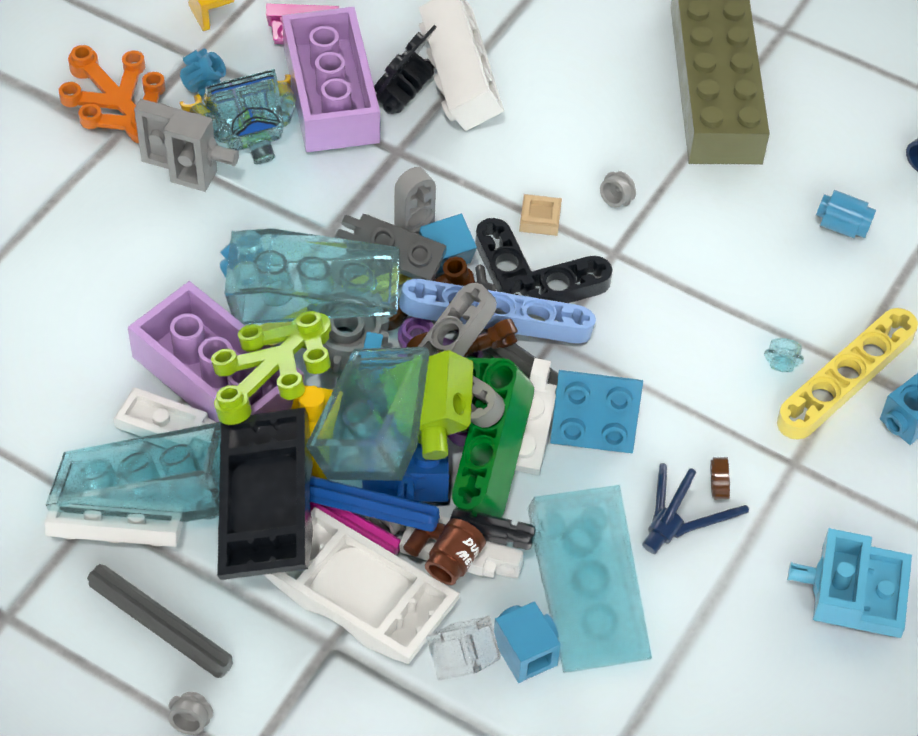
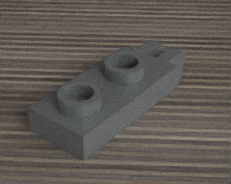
M362 214L360 220L344 215L341 224L353 230L354 233L338 229L335 235L338 241L348 245L346 251L350 254L413 279L433 281L447 251L444 244L367 214Z

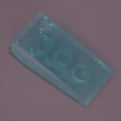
M273 228L231 231L224 294L231 315L244 325L290 322L307 311L325 314L329 319L397 315L400 250L399 247Z
M221 422L64 452L45 505L48 511L116 517H139L168 521L180 520L181 522L217 518L219 516Z
M620 485L534 497L527 509L530 524L534 525L536 530L534 549L549 613L557 627L558 640L561 643L559 656L563 673L651 660L652 654Z

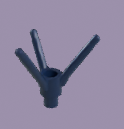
M661 463L657 479L655 513L652 523L648 527L650 533L642 543V546L648 552L656 554L663 543L669 544L673 537L678 538L687 532L749 512V507L743 505L684 523L683 519L677 514V510L696 475V470L690 468L687 471L668 508H666L667 465Z

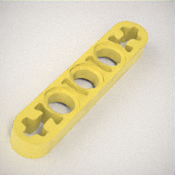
M893 308L886 311L784 401L777 419L779 431L784 436L796 440L804 439L811 435L912 343L918 328L916 317L910 311L902 308ZM899 326L903 327V328H899L898 330H896V331L892 334V337H891V338L888 336L889 333H890L891 327H892V328H898ZM868 344L877 345L883 350L884 354L872 356L866 353L863 346ZM845 366L851 367L858 372L859 376L853 379L845 378L838 372V369ZM817 389H824L829 391L834 399L827 402L820 401L813 396L812 392ZM805 407L808 409L805 414L804 421L802 419H797L794 422L790 419V416L792 418H797L801 413H803Z

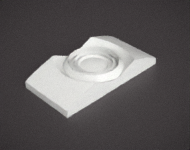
M314 507L311 511L313 537L308 569L266 574L264 576L303 609L328 617L341 625L366 648L409 664L458 601L459 593Z

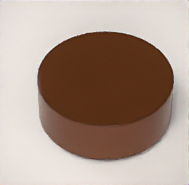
M713 457L710 461L712 498L714 500L730 499L728 457Z

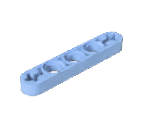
M424 279L407 280L402 286L399 307L409 316L437 321L450 304L449 302L453 300L464 286ZM488 290L496 299V309H500L506 314L494 313L484 329H488L504 319H512L518 330L515 334L580 344L587 342L591 337L596 318L591 310L586 307ZM474 301L471 305L477 307L479 303ZM528 315L541 316L545 321L535 320ZM463 317L460 318V321L466 324L467 321Z

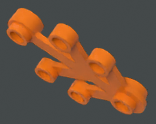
M87 45L74 47L68 56L71 74L79 79L90 78L103 93L81 91L79 84L66 82L59 87L60 102L66 107L82 106L78 111L82 127L86 129L101 127L125 130L134 142L139 143L134 112L136 105L132 102L139 75L145 70L144 55L139 51L132 50L122 56L124 73L118 87L99 66L97 53ZM149 72L142 78L143 91L145 93L143 99L158 103L160 95L166 89L164 76L159 72ZM100 108L117 109L123 115L102 114Z

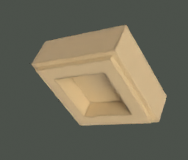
M524 194L519 232L558 236L562 198Z

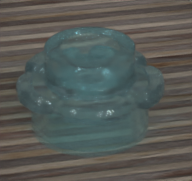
M773 339L770 341L769 349L764 351V356L770 363V367L779 372H792L795 367L804 362V357L801 355L802 346L790 339Z

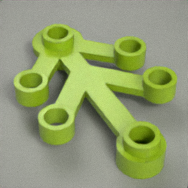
M307 311L300 314L288 326L263 331L259 325H247L238 331V338L241 348L250 353L236 355V352L232 349H221L215 352L211 357L214 372L218 376H230L237 371L257 367L239 385L225 386L217 392L214 406L218 420L223 424L235 425L248 419L252 412L249 398L278 370L280 371V376L277 378V386L280 396L286 400H293L302 396L305 392L302 375L297 372L294 354L301 348L307 349L303 354V359L307 372L311 374L324 373L331 367L328 350L323 347L329 339V333L332 328L329 317L315 311ZM283 342L280 346L259 350L264 345Z

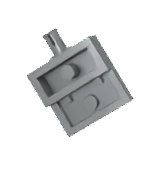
M140 99L134 108L141 161L169 169L170 182L206 192L217 172L216 161L236 166L239 159V151L218 146L214 139L212 118Z

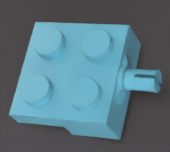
M828 528L822 546L821 559L816 568L790 562L787 580L813 585L816 598L813 620L897 638L902 637L906 622L912 562L911 554L872 547V537Z

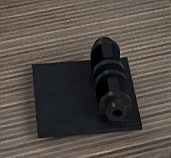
M435 25L425 35L418 32L405 47L406 51L402 55H396L384 70L383 76L374 85L377 101L379 100L383 104V109L388 114L400 113L406 104L415 97L416 93L422 89L424 84L433 77L435 67L429 59H423L418 54L437 28Z

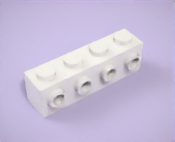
M431 0L420 6L419 10L423 22L419 24L422 35H425L433 25L437 27L427 41L430 48L426 49L432 65L437 69L438 73L434 75V80L441 93L445 96V100L441 104L449 120H457L462 128L467 131L504 112L471 5L467 0Z

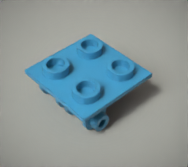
M559 370L550 443L633 453L643 380Z

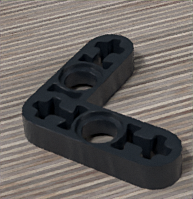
M487 218L477 225L475 244L488 274L496 286L497 292L509 294L520 292L522 296L571 303L600 295L610 288L613 269L609 261L603 257L587 256L531 271L510 226L505 221L498 218ZM488 235H493L495 239H499V248L495 249L496 244L493 238ZM501 261H511L516 264L517 268L512 271H503L496 265ZM552 280H561L568 287L557 291L551 289L547 284Z

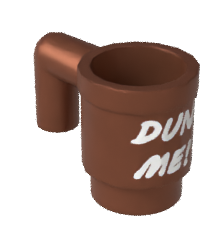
M453 518L446 525L438 523L436 529L432 532L415 528L403 549L411 556L417 557L429 538L437 540L429 552V559L425 563V569L433 578L441 583L454 585L459 577L465 575L477 554L485 546L486 540L476 527L461 519Z

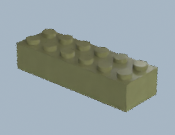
M671 0L670 8L688 164L763 165L770 132L750 0Z

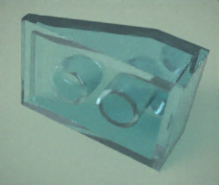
M426 347L353 350L306 444L307 449L328 480L402 481L418 443L430 354Z

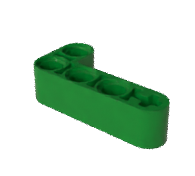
M467 358L473 361V376L490 385L503 398L505 408L501 419L490 427L482 428L471 422L452 490V500L458 508L472 511L471 515L477 516L479 512L502 517L506 508L534 397V386L517 365L509 359ZM475 396L472 399V403L477 408L485 409L488 403H483Z

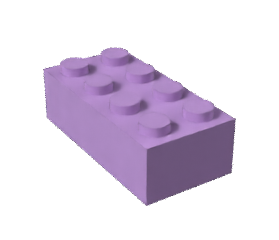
M355 7L282 15L283 46L289 74L291 75V84L306 152L380 143V109Z
M190 281L128 326L132 357L191 407L207 412L208 418L215 421L220 429L221 422L218 420L214 406L217 392L225 386L239 385L257 368L240 370L230 376H218L215 374L211 357L215 352L221 349H232L236 352V355L250 353L241 348L238 338V331L245 325ZM264 345V346H263L261 349H259V350L271 348V346H270V345ZM297 368V372L302 375L304 382V373ZM279 370L249 398L252 409L251 415L292 408L293 400L283 399L279 394L277 378L280 376Z

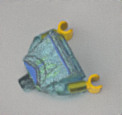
M275 69L206 86L205 105L202 102L201 96L197 94L194 95V104H185L181 101L180 106L181 110L212 118L214 139L220 143H226L228 148L239 151L249 148L254 164H264L275 158L270 142L282 138L283 129L291 123L297 100L291 87V75L285 74V80L277 81Z

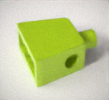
M450 350L382 373L395 431L404 438L421 443L422 456L427 460H439L449 455L447 436L466 430L471 424L473 361Z

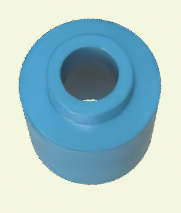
M834 190L832 196L823 195L815 216L822 218L820 226L851 238H855L856 235L865 238L876 209L868 207L869 203Z

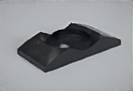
M305 407L250 415L248 419L235 425L221 423L217 576L220 580L308 569L313 537L310 508V479L313 461L308 413Z

